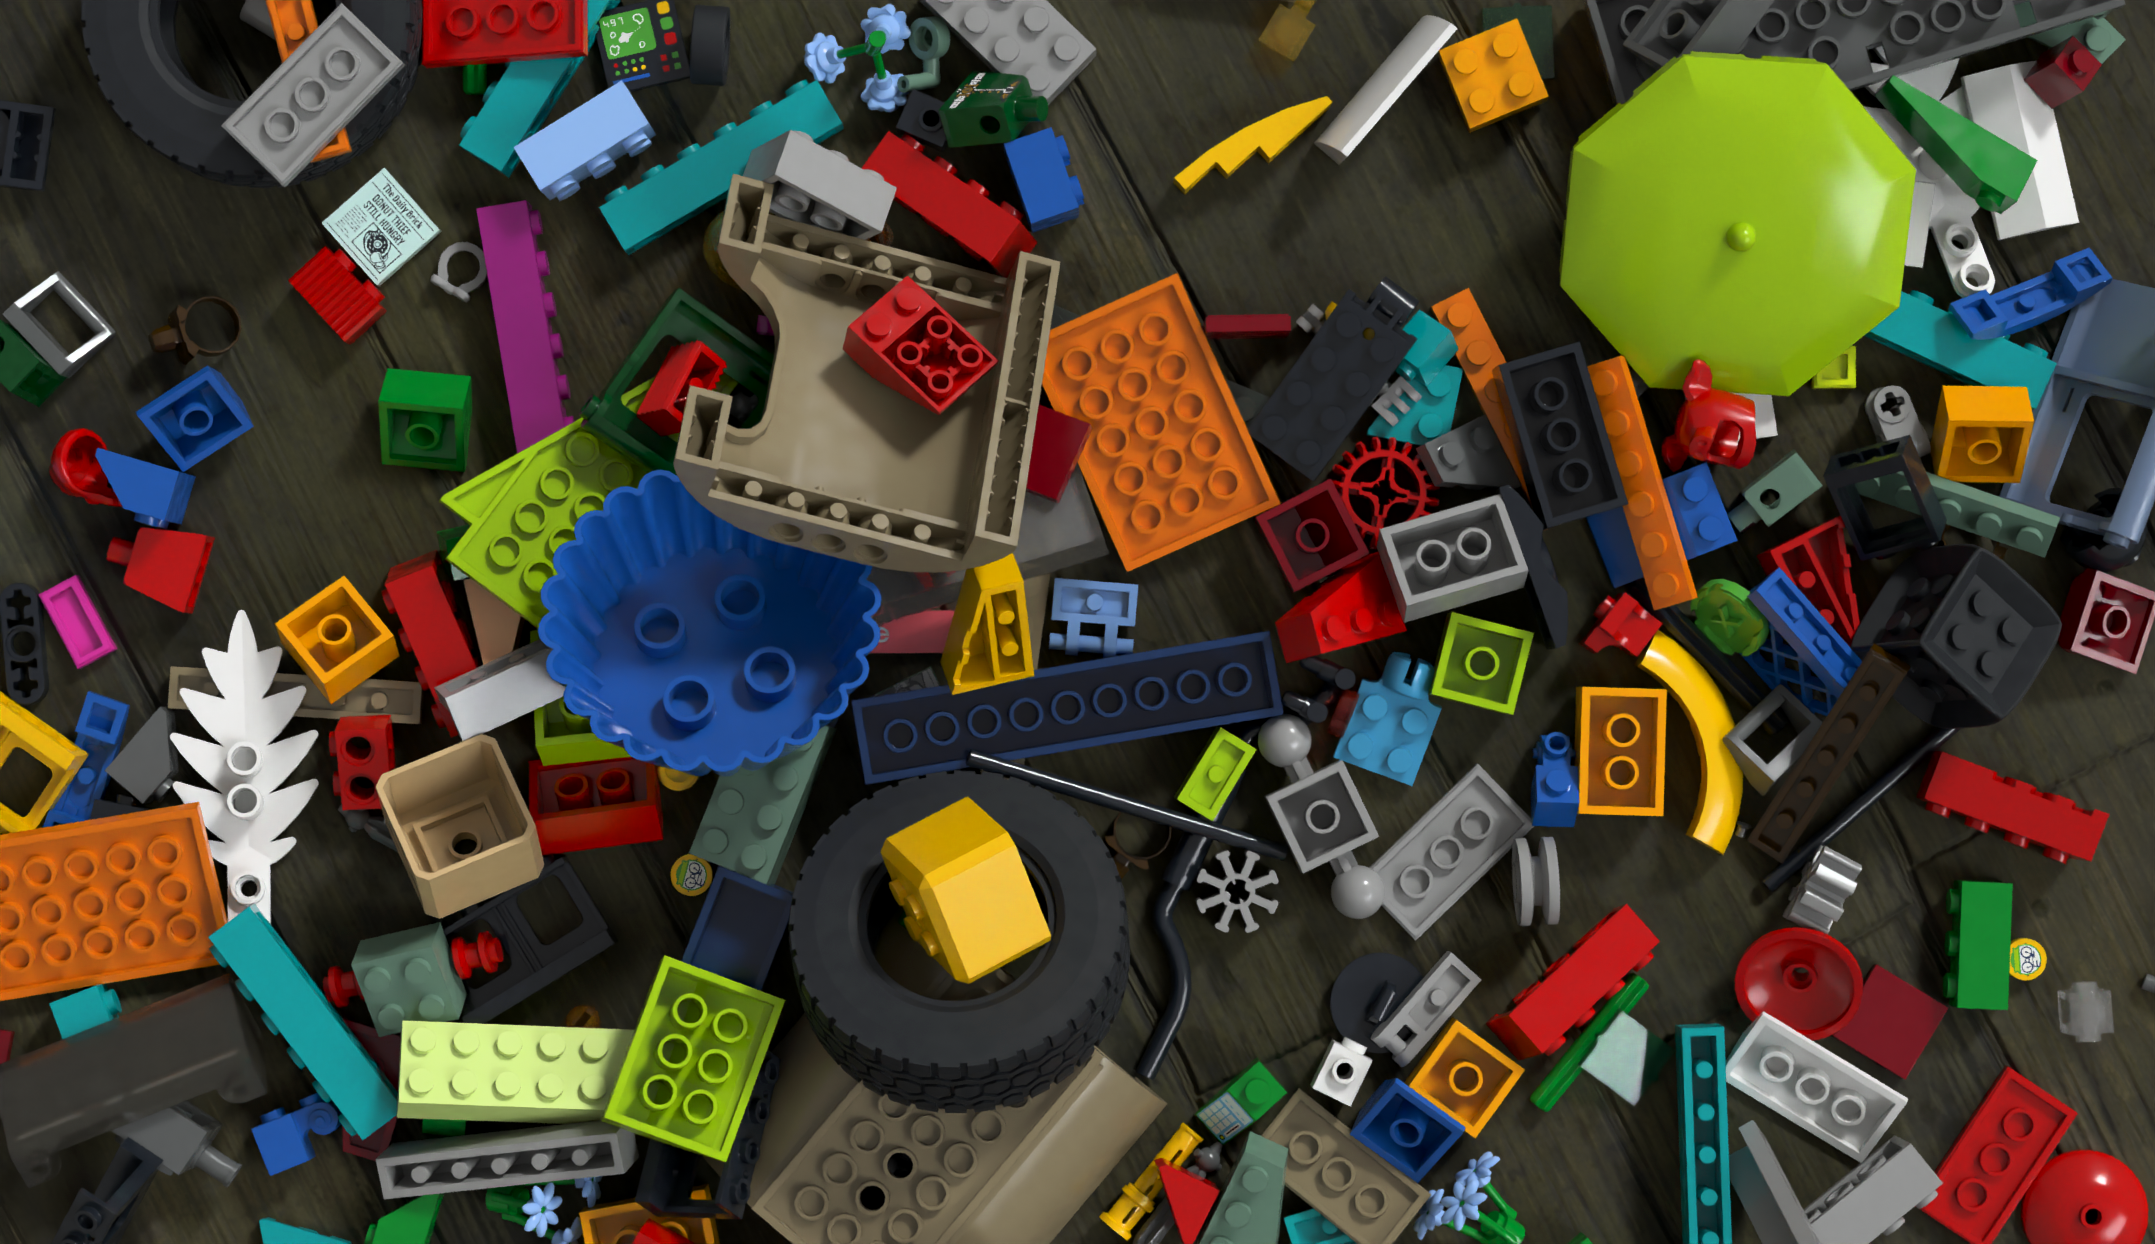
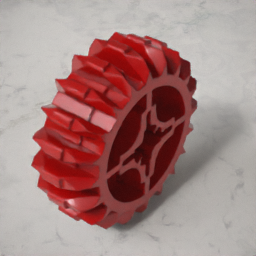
M1373 437L1371 439L1372 451L1367 452L1365 445L1360 441L1355 444L1359 455L1358 458H1355L1348 451L1341 455L1343 460L1349 465L1347 469L1337 464L1332 467V471L1342 477L1341 481H1332L1336 489L1339 490V495L1357 530H1359L1358 532L1364 540L1365 535L1371 536L1369 547L1373 550L1377 549L1379 530L1384 527L1387 512L1392 505L1408 504L1415 506L1406 521L1430 515L1431 513L1424 510L1425 505L1430 507H1437L1439 505V499L1427 497V491H1435L1440 487L1434 486L1433 482L1426 484L1424 477L1429 476L1426 468L1421 471L1417 466L1422 462L1419 454L1413 460L1407 457L1412 449V444L1409 442L1404 444L1400 452L1395 451L1396 438L1394 437L1388 439L1386 449H1381L1379 437ZM1382 459L1381 469H1379V474L1375 481L1371 483L1351 481L1353 474L1361 465L1372 460ZM1395 462L1403 466L1411 474L1417 493L1402 489L1396 484L1394 480ZM1385 473H1387V490L1394 492V495L1403 496L1404 498L1395 497L1392 501L1388 498L1386 500L1387 505L1381 507L1379 515L1380 504L1378 503V496L1362 489L1371 490L1373 486L1379 488V482L1384 481ZM1349 494L1364 498L1370 503L1372 507L1371 525L1362 521L1355 514L1349 501Z

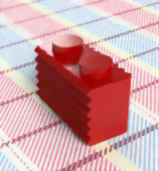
M325 246L288 281L340 338L351 345L387 312L380 304L385 296L369 279L362 284L355 277L352 271L357 266L340 248L333 253Z
M698 340L696 342L691 341V343L686 342L685 345L681 344V346H672L637 412V417L661 437L679 433L689 386L692 385L712 391V389L716 388L715 382L720 381L719 376L724 375L723 369L727 368L726 362L703 342Z

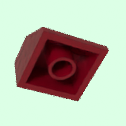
M1332 479L1299 494L1253 519L1291 593L1370 554Z

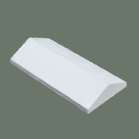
M2036 61L2010 64L1961 77L1970 121L2038 160L2018 201L2002 214L1991 212L1997 240L2079 223L2054 110L2024 81V78Z
M1764 1011L1742 1033L1726 1060V1082L1860 1163H1863L1908 1102V1098Z

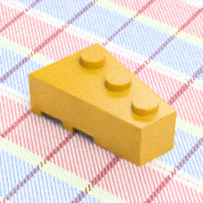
M1013 553L989 564L966 569L940 661L952 695L1034 676L1024 581Z

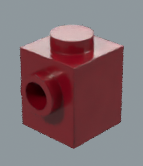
M2071 36L2042 53L2024 78V81L2053 109L2082 93L2102 64L2074 36Z

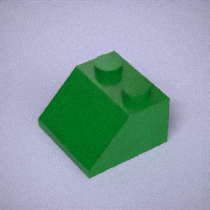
M387 368L378 400L382 464L465 472L472 415L471 376Z

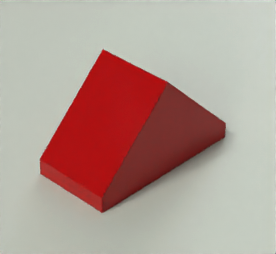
M1164 1158L1156 1159L1154 1161L1180 1240L1183 1244H1193L1220 1190L1215 1183Z

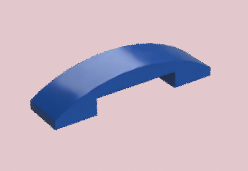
M2089 247L2055 261L2051 271L1993 295H1990L1984 289L1950 303L1949 310L1971 339L1998 338L2034 327L2068 311L2111 283L2113 278Z
M88 691L75 732H78L75 744L89 753V755L55 807L48 811L43 828L90 820L94 799H104L111 776L105 770L118 756L127 722L129 704Z

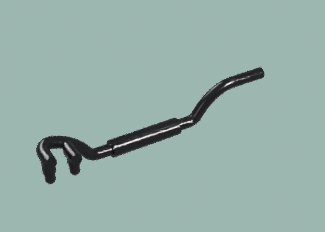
M1317 656L1301 659L1299 665L1303 669L1316 674L1317 678L1325 681L1324 684L1311 698L1303 697L1293 691H1285L1281 699L1283 706L1291 709L1287 714L1299 717L1306 725L1312 722L1321 723L1324 721L1328 714L1327 710L1337 701L1345 689H1349L1355 684L1356 680L1354 673L1350 669L1326 658L1323 660ZM1267 719L1248 723L1241 728L1236 737L1253 747L1258 742L1259 730ZM1244 769L1213 821L1195 810L1192 816L1221 825L1247 770ZM1185 831L1161 877L1165 882L1154 903L1151 914L1153 928L1166 953L1171 975L1170 996L1166 1009L1136 1069L1137 1073L1151 1080H1155L1184 1020L1191 996V969L1188 954L1173 922L1172 915L1183 891H1190L1214 841Z

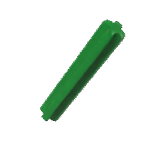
M1632 972L1624 980L1625 985L1605 1003L1532 1093L1530 1100L1544 1112L1551 1110L1648 990V983L1638 974Z

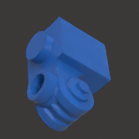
M1561 732L1540 735L1539 741L1536 742V746L1533 748V758L1537 759L1538 765L1535 767L1531 785L1532 826L1574 827L1579 807L1578 766H1571V760L1576 758V750L1572 749L1569 735Z
M318 1093L299 1100L301 1109L286 1114L284 1107L259 1116L262 1124L251 1130L270 1176L316 1157L308 1133L312 1129L319 1135H327L339 1128L341 1123L338 1116L342 1113L333 1101L326 1103Z

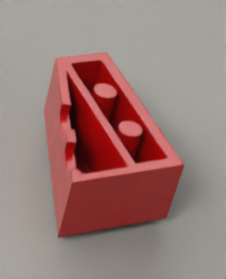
M1841 515L1756 556L1766 576L1780 567L1841 638L1851 647L1860 620L1856 594H1853L1849 571L1851 561L1850 555L1846 552L1843 532L1845 524Z
M1379 552L1368 554L1343 567L1335 576L1327 578L1320 584L1321 587L1311 596L1303 598L1275 622L1286 663L1407 631Z

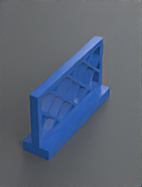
M1779 567L1761 583L1749 590L1751 593L1747 596L1768 619L1771 640L1766 639V642L1759 649L1773 653L1774 664L1767 662L1761 656L1759 649L1749 656L1742 657L1771 690L1779 684L1783 685L1814 715L1816 712L1827 716L1862 663V660ZM1782 637L1790 644V646L1783 644ZM1784 657L1798 661L1799 672L1786 668ZM1810 668L1818 676V678L1811 676ZM1787 681L1800 684L1802 695L1794 693L1787 685ZM1812 689L1826 693L1827 703L1813 699Z

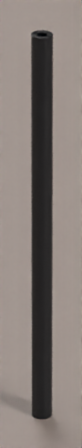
M1937 727L1789 855L1783 863H1780L1761 880L1762 883L1773 893L1814 857L1815 851L1820 845L1827 846L1960 729Z
M970 749L966 758V766L986 772L1003 774L1006 778H1010V776L1030 782L1033 786H1039L1052 792L1284 861L1287 856L1288 845L976 750Z

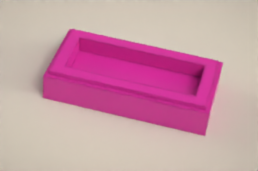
M74 575L39 594L77 669H81L117 650L79 575Z

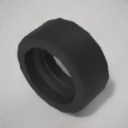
M696 5L693 13L690 44L691 83L724 86L726 84L729 63L730 8Z

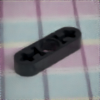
M14 583L7 586L0 596L6 686L9 696L17 703L36 704L42 701L49 691L43 603L39 597L40 592L34 586L25 583ZM20 590H22L23 596L31 598V605L24 606V619H33L34 626L17 625L12 627V620H21L20 609L11 605V600L18 598ZM24 631L31 633L36 642L35 649L27 656L19 655L15 651L13 644L15 637ZM37 660V668L28 667L30 680L38 682V689L31 690V697L27 698L26 691L18 689V682L25 681V668L16 669L15 661L29 663Z

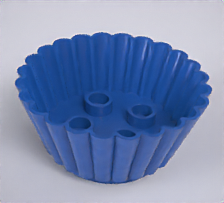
M661 469L644 475L639 481L638 489L623 486L612 490L603 502V511L593 510L579 517L574 529L576 540L563 543L555 551L553 566L558 574L550 577L541 589V601L550 612L541 619L538 634L541 641L552 650L547 657L546 669L553 680L566 687L564 702L567 708L574 714L589 720L592 732L597 738L625 748L627 753L636 760L668 769H675L694 776H703L712 770L720 776L728 777L737 773L740 767L751 771L759 770L774 759L782 758L809 743L817 735L819 729L844 713L848 706V695L863 684L868 677L869 664L865 657L878 645L880 640V628L872 617L881 605L882 596L877 586L867 580L873 566L778 543L739 529L702 506L685 489L677 475Z

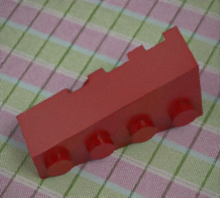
M888 131L862 169L872 170L881 174L884 181L897 187L893 198L894 201L912 214L919 213L922 215L920 218L944 237L952 236L954 238L953 241L963 248L966 253L979 262L984 258L997 272L998 276L1007 278L1019 252L1030 253L1038 243L1020 221L1023 214L1005 201L998 206L987 199L990 192L975 180L970 178L967 183H964L954 175L958 170L943 158L937 156L932 161L923 155L922 152L925 147L908 134H904L900 139Z
M434 550L391 567L385 582L387 589L381 592L390 614L397 612L403 625L402 628L398 629V633L407 653L414 651L419 662V666L415 667V672L424 691L430 689L436 704L431 705L434 718L440 729L447 727L452 738L459 734L450 712L440 703L434 687L482 666V663L478 656L473 658L470 652L474 649L466 622L462 618L457 620L454 612L458 611L455 602L456 597L450 583H447L445 580L440 582L436 570L437 566L442 564L438 551Z
M1935 751L1933 753L1916 796L1917 799L1927 802L1925 810L1945 818H1949L1951 812L1966 817L1964 825L1986 834H1988L1990 827L2005 833L2004 841L2027 849L2030 842L2044 848L2042 856L2062 864H2066L2068 858L2091 862L2109 814L2097 809L2085 810L2076 807L2075 801L2048 792L2036 791L2037 788L2031 784L2007 776L2002 778L1997 776V772L1942 751Z
M1628 904L1616 907L1573 944L1572 947L1575 951L1571 955L1568 952L1544 970L1543 975L1546 979L1542 983L1537 980L1528 988H1524L1512 999L1516 1005L1512 1011L1500 1015L1496 1013L1485 1024L1518 1061L1543 1053L1549 1056L1565 1043L1566 1038L1563 1034L1573 1024L1576 1028H1579L1595 1014L1596 1011L1592 1006L1601 997L1608 1000L1625 985L1621 979L1631 969L1638 972L1653 959L1654 955L1651 950L1660 940Z

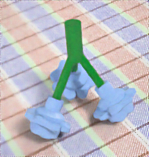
M891 3L881 8H869L867 12L868 18L863 19L860 24L865 32V43L848 48L838 46L833 35L825 37L822 33L815 34L813 41L805 45L804 63L806 67H808L809 72L813 73L815 80H825V82L831 84L835 81L838 74L845 71L843 62L846 57L866 52L869 56L873 57L876 73L874 78L866 80V88L861 94L862 101L868 102L869 110L881 112L897 110L899 106L907 103L906 96L909 92L903 93L899 90L897 82L899 77L904 75H891L885 70L881 53L884 54L894 49L901 50L904 47L903 39H907L911 35V30L906 24V13L903 11L895 13L896 9Z

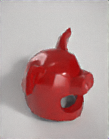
M1700 359L1693 361L1692 367L1685 377L1682 389L1686 400L1678 411L1675 434L1666 437L1661 444L1662 457L1673 473L1681 469L1688 455L1707 463L1741 469L1750 463L1755 452L1756 415L1754 401L1734 393L1711 388L1712 373L1710 367Z

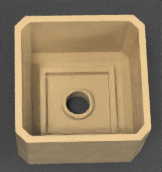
M480 734L381 775L375 788L386 826L425 914L440 919L539 878L544 867V861L536 825L495 738ZM463 839H471L477 843L476 849L466 855L455 852V845Z

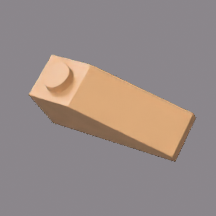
M471 578L463 580L483 665L517 650L525 619Z

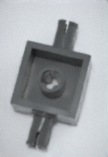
M101 1072L94 1078L85 1093L88 1097H92L116 1113L115 1118L108 1127L109 1130L117 1134L114 1138L115 1141L121 1145L129 1137L164 1160L159 1171L171 1176L173 1172L180 1175L198 1167L227 1188L242 1167V1164L235 1162L211 1146L212 1141L223 1124L154 1078L136 1085L130 1093Z

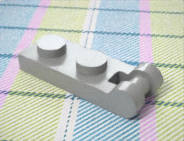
M1446 951L1392 1015L1376 1028L1371 1036V1040L1380 1048L1385 1046L1393 1053L1392 1059L1401 1067L1406 1066L1479 984L1481 979L1452 952ZM1404 1025L1413 1032L1406 1041H1403L1397 1035Z

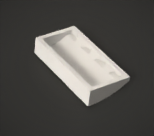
M1423 16L1314 144L1340 165L1458 28L1439 17Z

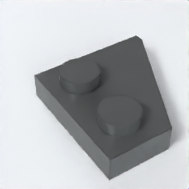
M1486 414L1416 448L1434 486L1453 488L1459 485L1470 490L1498 489L1506 485H1510L1515 490L1522 486Z

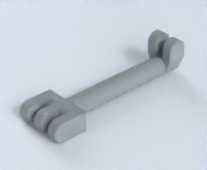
M1312 304L1307 309L1308 311L1297 319L1296 323L1308 334L1313 332L1316 335L1325 323V314ZM1402 376L1393 384L1387 381L1378 394L1380 398L1372 405L1393 427L1399 420L1393 412L1387 409L1392 404L1404 414L1411 409L1399 398L1405 391L1407 396L1415 402L1422 398Z

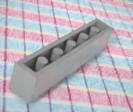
M597 1120L392 1143L376 1158L383 1198L393 1199L624 1174L639 1158L634 1133Z

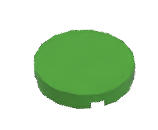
M1725 579L1710 580L1696 591L1698 598L1692 599L1690 603L1691 613L1695 610L1698 618L1694 623L1721 652L1729 655L1737 652L1742 653V656H1749L1766 642L1769 634L1768 619L1747 597L1751 592L1739 584Z

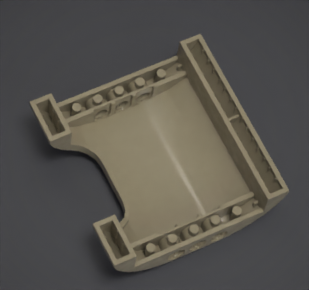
M732 174L717 251L730 277L758 304L769 319L775 335V352L762 420L751 429H737L727 424L733 396L692 385L689 386L673 461L676 474L685 489L710 512L739 529L778 543L883 569L931 573L961 571L989 564L1013 553L1018 544L1060 261L1020 251L1008 277H1001L770 215L769 209L774 184ZM907 275L999 360V363L940 415L933 413L872 378L842 349L848 326Z

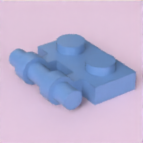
M1055 578L1051 620L1068 621L1067 634L1050 632L1049 649L1065 650V655L1078 656V652L1101 653L1103 658L1133 654L1134 639L1117 638L1118 626L1135 627L1138 585ZM1080 622L1105 624V636L1079 635Z

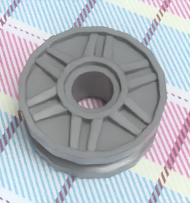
M1541 837L1538 856H1531L1526 838L1513 839L1512 884L1515 914L1519 926L1531 925L1534 906L1541 907L1545 924L1552 925L1559 922L1560 881L1556 844L1553 837Z

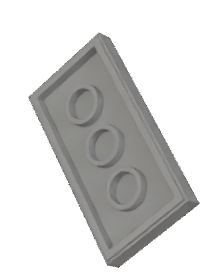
M341 3L221 126L282 186L286 187L405 64Z
M1476 764L1369 867L1380 876L1384 884L1385 896L1381 906L1416 941L1512 848L1514 838H1523L1534 827L1532 826V819L1479 764Z

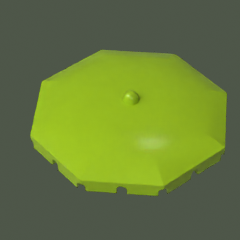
M1690 51L1691 54H1683L1678 58L1674 56L1633 91V96L1622 105L1618 103L1578 137L1579 141L1573 146L1570 154L1566 195L1567 213L1566 220H1564L1559 268L1560 286L1621 356H1625L1628 364L1650 388L1683 390L1685 377L1690 371L1693 361L1700 359L1710 367L1712 373L1711 388L1730 393L1790 396L1899 308L1916 169L1827 63L1809 58L1761 56L1760 59L1745 57L1744 54Z

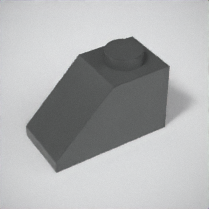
M159 707L105 770L142 804L152 803L154 800L161 802L173 790L174 781L172 779L179 772L178 749L170 739V735L176 733L175 712L168 707Z

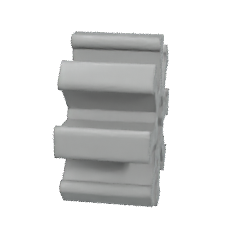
M1820 845L1816 849L1812 861H1808L1803 867L1800 883L1792 888L1788 897L1790 903L1784 910L1783 917L1803 928L1828 934L1833 920L1838 922L1844 912L1843 903L1845 899L1850 895L1852 896L1857 886L1855 879L1860 874L1862 865L1825 845Z
M1226 849L1215 853V858L1220 860L1226 876L1220 879L1208 874L1204 868H1200L1196 876L1198 883L1206 882L1218 888V893L1203 899L1197 897L1195 901L1201 913H1205L1207 908L1223 902L1225 904L1219 920L1214 922V926L1223 932L1229 931L1228 923L1235 909L1240 910L1245 923L1243 929L1249 933L1259 928L1258 923L1253 920L1248 908L1251 902L1266 908L1270 914H1274L1278 906L1276 899L1269 900L1255 894V889L1269 883L1278 884L1279 882L1275 871L1272 869H1268L1266 874L1254 879L1249 878L1255 861L1260 859V856L1255 852L1245 850L1244 854L1246 857L1238 873L1234 872L1229 860L1230 852ZM1235 879H1240L1244 881L1243 888L1248 891V895L1244 900L1238 897L1239 902H1231V894L1225 890L1226 886L1230 881L1235 885Z

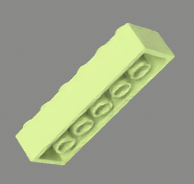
M402 1021L397 1118L553 1124L601 1120L634 1030Z

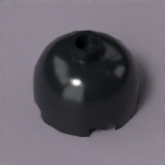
M2109 488L2098 492L2094 497L2099 501L2092 505L2086 513L2105 518L2112 517L2123 490L2121 488ZM2147 523L2139 543H2129L2128 549H2122L2104 542V536L2066 525L2060 539L2066 546L2065 551L2078 564L2086 569L2109 572L2127 567L2139 558L2147 535Z

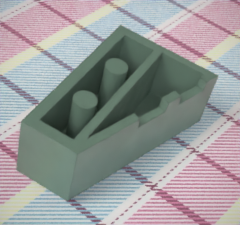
M1251 1131L1249 1132L1199 1234L1197 1244H1278L1288 1148Z

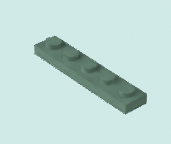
M1903 471L1855 483L1860 495L1922 516ZM1926 472L1947 519L1946 524L2045 558L2060 517Z

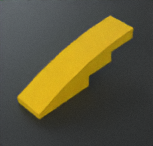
M1328 96L1284 109L1243 128L1205 152L1175 176L1173 183L1185 195L1215 167L1227 179L1256 152L1269 164L1331 107L1332 101Z

